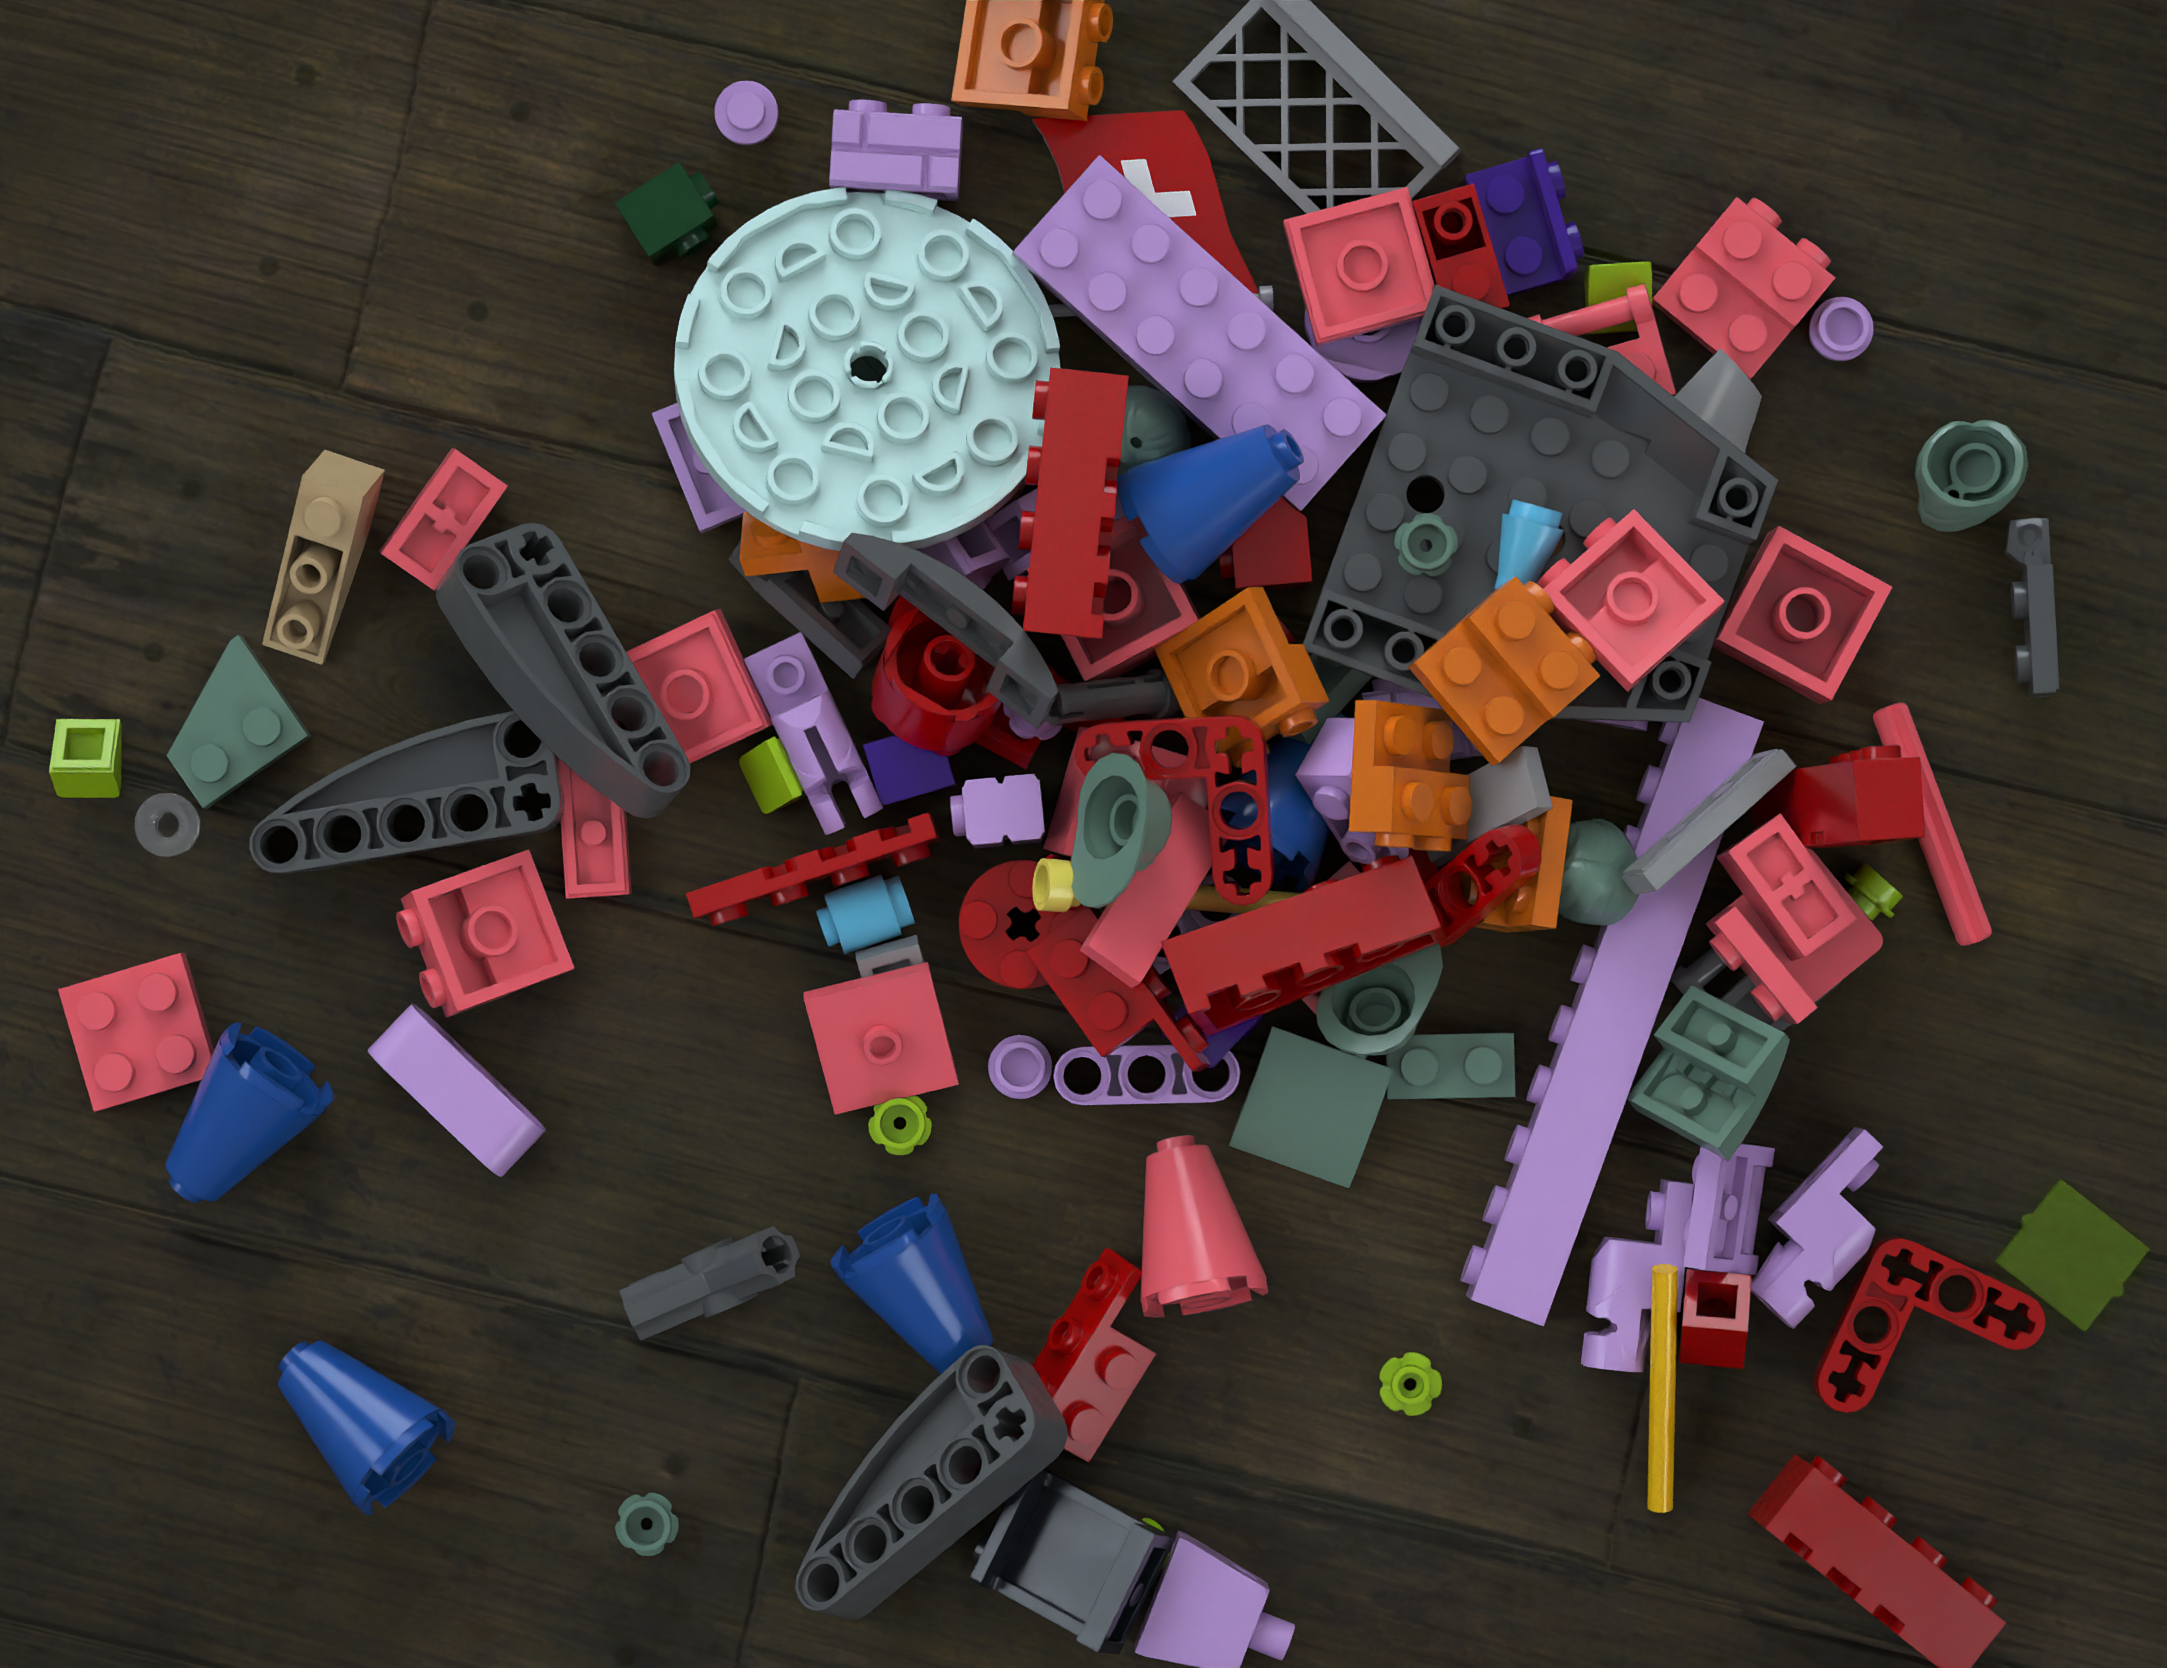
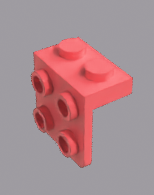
M1806 848L1857 918L1848 927L1805 958L1791 961L1743 894L1706 923L1715 935L1709 941L1711 947L1732 971L1739 967L1743 969L1756 985L1750 991V994L1760 1008L1774 1022L1782 1017L1787 1024L1800 1023L1818 1008L1815 1005L1818 999L1879 951L1883 944V937L1878 929L1816 853L1809 848Z

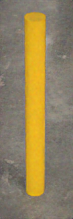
M1657 1264L1652 1267L1647 1508L1657 1513H1665L1673 1509L1678 1268L1671 1264Z

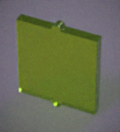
M2059 1179L2032 1215L2024 1214L2021 1217L2023 1226L1995 1262L2085 1332L2113 1296L2119 1297L2124 1293L2122 1284L2150 1249L2065 1181Z

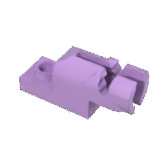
M796 633L745 657L744 662L771 716L770 719L825 835L845 828L844 824L846 822L832 793L833 785L841 781L847 782L864 818L883 809L882 803L856 749V745L803 633Z
M1854 1127L1767 1219L1789 1241L1784 1246L1779 1242L1775 1245L1757 1275L1751 1280V1292L1782 1322L1792 1329L1815 1307L1812 1299L1807 1296L1804 1282L1810 1280L1816 1286L1831 1291L1865 1255L1872 1242L1876 1229L1840 1195L1846 1186L1852 1192L1856 1191L1873 1175L1879 1166L1873 1158L1883 1146L1865 1129Z
M1661 1179L1660 1191L1649 1192L1645 1225L1647 1230H1655L1654 1242L1604 1237L1595 1250L1591 1260L1586 1311L1597 1318L1609 1320L1611 1324L1608 1328L1600 1331L1591 1330L1584 1333L1581 1358L1583 1366L1615 1371L1644 1372L1645 1357L1651 1339L1652 1267L1654 1265L1671 1264L1678 1268L1677 1312H1681L1685 1267H1683L1685 1255L1683 1231L1691 1215L1693 1183Z

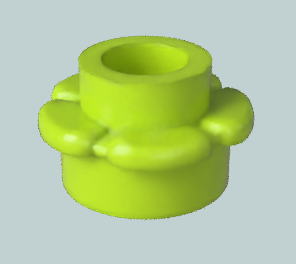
M1864 863L1853 876L1849 873L1845 874V880L1852 885L1847 893L1872 921L1880 912L1888 918H1892L1895 915L1891 909L1903 896L1868 864Z
M918 1096L895 1098L885 1103L874 1105L875 1114L868 1123L869 1133L875 1143L886 1146L885 1149L888 1153L894 1155L909 1154L914 1150V1146L924 1144L929 1138L932 1122L926 1117V1104ZM897 1117H903L906 1120V1127L900 1130L894 1126V1120Z
M1408 1352L1404 1354L1403 1358L1398 1359L1394 1357L1389 1359L1383 1365L1379 1375L1381 1382H1383L1380 1396L1384 1404L1392 1411L1403 1410L1408 1416H1417L1427 1412L1432 1406V1399L1437 1398L1441 1393L1442 1379L1440 1373L1432 1369L1431 1361L1420 1353ZM1412 1378L1416 1381V1387L1413 1390L1405 1389L1404 1382L1406 1379Z

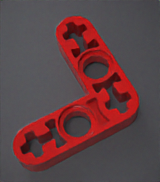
M1242 715L1118 721L1094 725L1081 734L1075 747V759L1078 768L1084 776H1087V773L1099 760L1090 759L1088 752L1089 748L1100 743V734L1109 735V741L1113 746H1128L1135 744L1131 731H1142L1143 735L1139 752L1145 770H1142L1146 779L1164 780L1206 777L1212 874L1217 892L1224 900L1241 906L1254 904L1268 893L1274 880V856L1267 746L1264 732L1256 721ZM1231 726L1239 727V733L1242 738H1252L1253 749L1242 754L1241 765L1242 774L1256 770L1257 783L1236 780L1224 785L1219 784L1218 772L1223 774L1232 773L1230 753L1219 751L1218 740L1229 736V727ZM1174 730L1182 734L1187 740L1189 747L1188 756L1180 766L1166 767L1160 764L1154 757L1152 751L1153 741L1160 732ZM1236 791L1245 792L1252 796L1258 807L1255 822L1250 827L1243 829L1234 828L1227 824L1221 812L1222 802L1225 797ZM1259 835L1261 848L1250 845L1247 848V859L1249 867L1260 869L1262 877L1250 885L1249 893L1240 892L1238 882L1227 881L1226 871L1232 870L1237 866V846L1224 850L1222 837L1241 841Z
M1510 824L1482 834L1440 871L1434 862H1430L1427 851L1409 848L1407 856H1413L1446 935L1447 940L1440 942V947L1456 942L1530 881L1539 871L1542 860L1541 848L1536 836L1530 829L1519 824ZM1510 848L1512 856L1507 861L1508 867L1496 870L1491 863L1501 860L1508 854ZM1359 862V864L1361 865L1362 869H1363L1366 865H1368V864H1364V863H1360V862ZM1464 872L1469 874L1477 885L1478 897L1474 905L1469 903L1461 892L1460 880Z
M1899 1237L1885 1238L1875 1244L1869 1252L1817 1365L1813 1379L1815 1392L1823 1403L1836 1411L1848 1413L1865 1407L1878 1387L1914 1306L1997 1345L2013 1350L2027 1349L2037 1343L2045 1328L2044 1311L2038 1301L2028 1294L1920 1244ZM1903 1248L1908 1251L1905 1262L1926 1273L1929 1271L1930 1260L1938 1263V1267L1926 1281L1924 1299L1921 1300L1915 1297V1293L1922 1286V1284L1903 1276H1898L1894 1284H1890L1887 1281L1890 1271L1881 1266L1886 1254L1896 1257ZM1961 1275L1968 1279L1972 1285V1300L1961 1311H1948L1939 1301L1938 1292L1940 1285L1950 1276ZM1989 1287L1996 1290V1294L1989 1300L1990 1303L2011 1311L2017 1307L2018 1302L2024 1305L2021 1315L2029 1320V1325L2025 1332L2014 1330L2010 1337L2007 1338L2004 1336L2006 1325L2002 1321L1984 1313L1981 1326L1973 1323V1320L1985 1307ZM1876 1306L1882 1309L1888 1318L1887 1332L1877 1342H1863L1854 1331L1855 1316L1865 1307ZM1846 1341L1855 1349L1876 1355L1871 1367L1866 1362L1858 1360L1853 1371V1378L1861 1383L1856 1395L1851 1392H1845L1841 1400H1837L1834 1398L1836 1387L1829 1383L1828 1380L1833 1371L1844 1373L1851 1361V1355L1840 1352L1843 1342Z

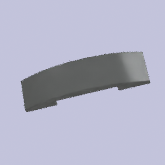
M851 533L843 541L833 573L883 611L898 595H901L995 668L986 689L989 693L1036 729L1044 723L1057 696V686L1047 664L1034 643L1015 619L997 601L956 570L913 548L890 540L858 533Z

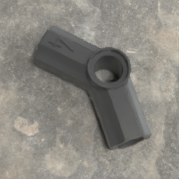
M772 1226L735 1241L734 1237H730L681 1258V1264L637 1280L619 1290L629 1321L641 1341L704 1314L705 1318L716 1315L758 1296L757 1292L781 1285L795 1277V1265L800 1257V1253L792 1236L784 1235L775 1226Z

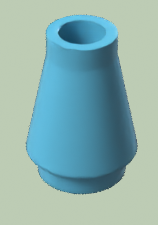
M1515 499L1512 500L1509 514L1502 513L1498 577L1495 589L1515 576L1523 585L1528 581H1533L1537 584L1565 531L1559 529L1563 513Z

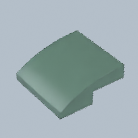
M1691 985L1654 1034L1655 1038L1663 1046V1050L1629 1093L1627 1100L1637 1112L1729 1161L1763 1108L1779 1074L1790 1039L1784 1032Z
M1272 1026L1252 1083L1247 1091L1229 1146L1350 1188L1394 1069Z

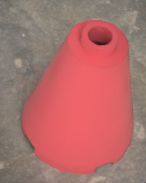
M1192 1135L1177 1136L1157 1142L1158 1152L1146 1157L1140 1295L1144 1316L1153 1318L1165 1317L1163 1305L1180 1303L1182 1316L1252 1301L1250 1289L1263 1296L1267 1294V1277L1209 1146L1196 1145Z

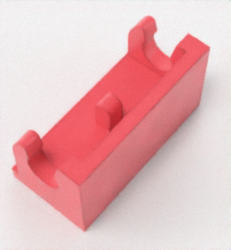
M451 448L379 552L435 591L443 575L459 552L466 547L508 485L455 448Z
M1781 813L1753 829L1752 833L1716 856L1791 961L1805 958L1857 920Z

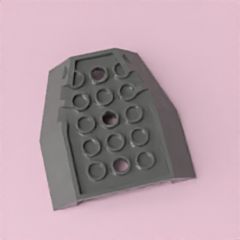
M1435 285L1326 576L1303 644L1309 653L1434 698L1408 666L1496 590L1494 587L1498 577L1502 513L1509 514L1513 499L1563 513L1559 529L1565 530L1562 535V548L1557 555L1550 557L1540 578L1562 558H1565L1572 564L1588 549L1583 545V542L1604 520L1611 517L1618 523L1635 509L1725 602L1715 615L1628 692L1597 660L1591 665L1599 673L1600 677L1552 719L1689 723L1712 663L1707 659L1749 545L1757 540L1778 480L1619 352ZM1418 478H1429L1439 484L1443 492V501L1440 508L1430 514L1439 516L1446 526H1451L1458 538V549L1451 556V566L1444 573L1434 577H1430L1426 573L1415 576L1406 572L1398 562L1399 550L1394 546L1395 534L1399 527L1405 522L1411 523L1416 515L1423 514L1410 506L1406 495L1409 484ZM1422 540L1419 546L1422 551L1428 552L1431 550L1432 544L1429 540Z

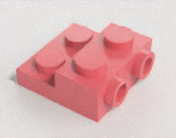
M1736 197L1652 298V304L1712 354H1715L1721 348L1751 380L1790 331L1800 322L1833 282L1835 277L1825 270L1831 263V260L1819 247L1804 238H1801L1795 245L1777 230L1782 220L1768 205L1756 198H1752L1746 205Z
M1635 509L1618 523L1611 517L1604 520L1583 542V545L1588 549L1572 564L1565 558H1562L1537 582L1549 595L1555 609L1549 616L1565 635L1569 631H1575L1583 636L1594 649L1597 661L1627 692L1715 615L1725 602Z
M529 849L413 890L401 898L405 910L399 911L396 914L400 934L409 948L419 946L427 970L419 973L423 994L432 1008L442 1006L446 1018L574 969Z

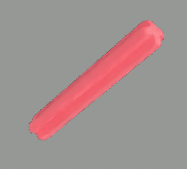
M1898 702L1879 709L1873 713V720L1883 746L1900 745L1901 758L1920 757L1925 837L1918 838L1955 939L1961 946H1968L1985 940L1991 936L1992 929L1909 708L1904 702Z

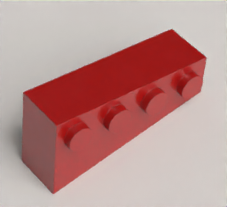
M1050 367L1049 381L1036 380L1032 419L1045 420L1042 447L1029 445L1025 484L1038 486L1035 512L1022 510L1018 549L1031 550L1028 576L1015 575L1011 614L1024 615L1023 631L1102 639L1104 616L1102 614L1108 584L1110 539L1115 516L1118 484L1117 473L1121 457L1129 376Z
M1900 745L1863 747L1860 750L1850 751V753L1829 757L1830 764L1793 769L1751 807L1753 829L1781 813L1804 847L1809 849L1878 845L1925 837L1920 757L1901 758Z
M1390 855L1366 865L1361 874L1340 881L1333 879L1321 882L1308 888L1302 894L1161 941L1188 1014L1208 1037L1443 942L1447 938L1413 856L1400 860L1398 855Z
M1794 1454L1747 1514L1938 1668H1971L2006 1624L2005 1621L1991 1611L1999 1600L1968 1576L1961 1585L1941 1570L1948 1559L1919 1536L1910 1545L1892 1531L1891 1528L1898 1519L1868 1495L1861 1504L1855 1501L1841 1489L1848 1479L1817 1455L1809 1464Z

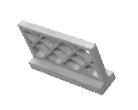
M1250 0L1173 80L1306 214L1321 210L1308 196H1326L1327 208L1335 206V196H1375L1405 188H1379V150H1407L1424 167L1406 186L1408 187L1411 201L1442 169H1445L1462 152L1310 0ZM1264 9L1281 26V53L1244 54V28ZM1289 35L1307 53H1289ZM1236 37V54H1220ZM1281 61V99H1245L1244 62ZM1289 61H1317L1326 70V98L1289 99ZM1236 62L1235 100H1210L1192 83L1210 63ZM1334 79L1352 97L1334 98ZM1361 105L1371 115V143H1334V106ZM1326 106V143L1290 144L1289 107ZM1236 107V125L1219 108ZM1245 107H1281V144H1254L1245 135ZM1379 124L1398 142H1379ZM1371 150V188H1335L1334 151ZM1326 151V189H1300L1290 179V152ZM1263 152H1281V170Z

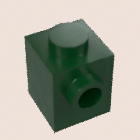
M680 162L615 202L621 215L654 266L677 253L680 259H683L699 251L712 240L709 231L718 226L710 209L720 204L719 200L700 171L689 177Z

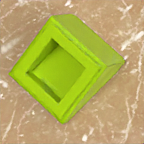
M1631 262L1587 266L1584 271L1586 307L1627 295V288L1644 283L1646 284L1652 304V263ZM1635 320L1590 332L1588 335L1638 332Z
M56 719L49 774L55 792L59 797H119L121 789L122 724L120 719Z
M774 736L764 741L739 759V765L760 810L764 814H771L806 797L805 791L780 738L777 739Z

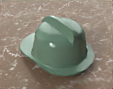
M1111 753L1100 758L1087 773L1080 790L1078 824L1071 858L1073 869L1072 890L1078 901L1086 907L1101 908L1112 903L1126 890L1136 871H1143L1154 862L1155 858L1165 847L1171 833L1172 811L1166 793L1153 781L1146 779L1140 765L1127 754Z
M1439 943L1322 990L1316 1006L1318 1027L1326 1040L1341 1051L1355 1054L1362 1059H1366L1369 1055L1390 1054L1402 1048L1414 1035L1418 1022L1438 986L1443 969L1442 952Z

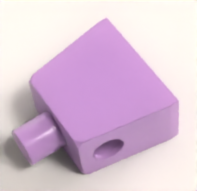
M1178 1530L1168 1560L1164 1565L1135 1640V1653L1145 1657L1199 1668H1240L1247 1648L1282 1661L1292 1639L1295 1624L1262 1612L1269 1593L1268 1583L1190 1535Z

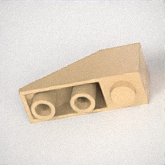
M324 450L303 474L262 645L321 665L325 662L372 525L385 472L384 469Z

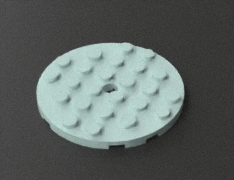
M846 187L812 192L787 200L751 219L728 237L709 258L706 269L697 280L691 294L687 296L679 320L674 360L676 399L682 423L701 463L729 497L756 519L798 541L825 549L840 551L843 541L851 533L879 537L913 549L925 548L949 540L972 529L1007 503L1025 483L1029 445L1042 447L1045 420L1032 419L1036 380L1049 381L1050 367L1061 368L1059 337L1044 294L1030 271L1012 256L1013 251L997 235L975 219L968 222L960 216L938 207L937 200L912 192L885 190V193H846ZM872 356L884 364L886 374L879 383L877 381H864L857 376L852 377L851 363L857 358Z

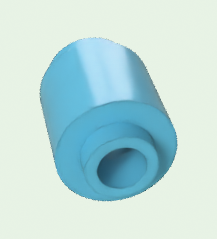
M878 875L826 893L824 898L827 907L816 910L828 947L840 943L844 955L902 935L901 928L915 924L898 875L883 880L882 875Z

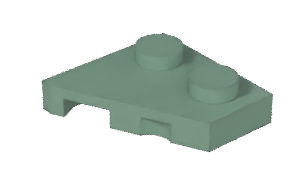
M237 635L227 645L170 748L167 757L201 807L208 809L312 736L243 636Z

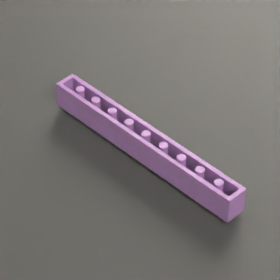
M1698 698L1689 723H1662L1658 741L1666 743V749L1659 768L1649 764L1639 786L1636 800L1645 803L1637 828L1627 824L1623 831L1630 840L1637 858L1644 854L1751 758L1764 721ZM1723 833L1658 891L1640 894L1633 908L1622 920L1612 925L1601 926L1593 947L1584 944L1581 947L1570 978L1571 981L1579 983L1578 990L1571 1007L1562 1004L1559 1007L1548 1038L1549 1041L1557 1043L1555 1053L1549 1068L1543 1065L1538 1066L1526 1100L1536 1105L1527 1128L1521 1125L1516 1126L1506 1151L1504 1160L1513 1163V1168L1505 1188L1498 1185L1494 1186L1484 1211L1483 1221L1492 1224L1483 1248L1476 1245L1472 1246L1463 1268L1461 1281L1470 1284L1466 1293L1469 1299L1544 1326Z

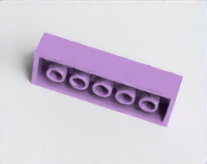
M1100 155L1012 253V256L1022 263L1036 280L1159 391L1172 399L1191 420L1214 440L1266 424L1272 426L1277 432L1283 429L1287 430L1300 447L1304 463L1298 466L1300 480L1282 497L1298 511H1301L1386 416L1379 407Z

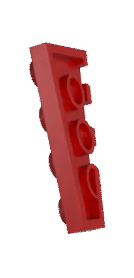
M928 812L907 819L909 823L907 825L897 828L892 826L877 829L853 837V839L846 841L845 845L835 848L830 846L817 849L786 860L783 865L773 868L772 866L760 868L688 892L686 896L693 917L700 919L709 916L712 927L748 916L746 903L770 896L772 905L775 907L807 897L810 894L806 884L831 876L834 887H838L871 876L867 864L892 857L896 868L931 856L928 845L941 841L934 818Z

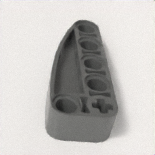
M527 523L472 543L462 549L437 585L436 598L439 607L469 654L520 719L560 760L590 786L631 815L645 819L656 817L664 811L686 785L690 777L688 758L559 537L553 530L542 524ZM466 578L475 581L481 589L471 585ZM550 611H553L560 615L565 622H562L555 618ZM582 665H585L592 669L596 676H593L586 672ZM613 719L622 722L628 731L620 728ZM645 773H648L651 776H653L659 782L660 786L652 783L645 776Z
M515 711L467 720L443 727L373 752L334 771L296 794L254 828L250 836L249 850L253 860L260 868L278 874H299L544 833L554 829L561 823V817L564 812L565 798L559 759L542 741L539 749L527 758H518L512 752L509 745L510 735L518 725L524 723ZM536 786L538 793L550 796L551 807L541 809L543 818L536 821L533 813L521 811L520 808L521 798H530L528 789ZM479 796L487 805L488 818L480 829L473 832L465 831L459 825L457 819L458 807L466 798ZM414 806L423 814L425 828L421 836L416 840L404 842L395 832L394 821L402 809ZM352 817L361 828V840L355 849L342 853L333 844L332 830L340 819ZM287 827L297 837L298 850L290 861L281 864L276 862L271 856L269 841L277 830Z
M988 1345L975 1346L966 1351L937 1377L897 1418L867 1454L845 1485L814 1537L796 1576L795 1590L799 1601L804 1607L845 1620H858L866 1616L1059 1456L1067 1441V1426L1035 1368L1027 1360ZM1000 1371L999 1381L993 1388L995 1377ZM982 1461L980 1473L975 1479V1471L978 1464ZM934 1501V1508L932 1510L931 1515L928 1517V1510L930 1508L931 1503ZM886 1541V1548L884 1554L881 1556V1549L883 1547L884 1542ZM839 1580V1587L835 1594V1586Z

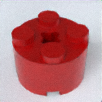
M918 608L910 609L904 613L893 625L873 676V699L871 705L875 717L883 722L897 737L915 747L933 751L940 756H952L959 753L963 747L977 741L987 732L1002 702L986 690L995 668Z
M1016 860L991 868L982 874L970 887L960 910L959 934L968 959L985 977L1010 988L1030 989L1048 984L1026 951L1077 914L1071 906L1067 912L1039 911L1036 909L1033 901L1032 887L1034 872L1038 864L1037 861ZM1019 908L1021 912L1026 914L1035 909L1040 914L1041 919L1035 924V928L1040 935L1034 941L1029 942L1023 936L1013 941L1008 936L1006 931L1013 925L1012 920L1008 916L1012 910Z

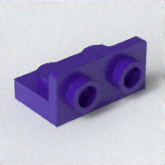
M1539 148L1529 151L1524 158L1465 175L1463 179L1465 186L1472 183L1475 185L1508 297L1574 277L1578 271L1576 260L1584 258V249L1575 222L1566 224L1564 222L1558 200L1566 197V190L1556 161L1547 163L1543 149Z

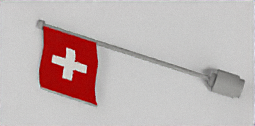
M1184 110L1088 115L1087 121L1057 118L1032 119V122L1043 136L1057 165L1064 194L1099 155L1102 156L1273 311L1272 285L1259 286V289H1257L1230 233L1209 155L1194 124ZM1064 304L1048 305L1053 317L1076 316Z

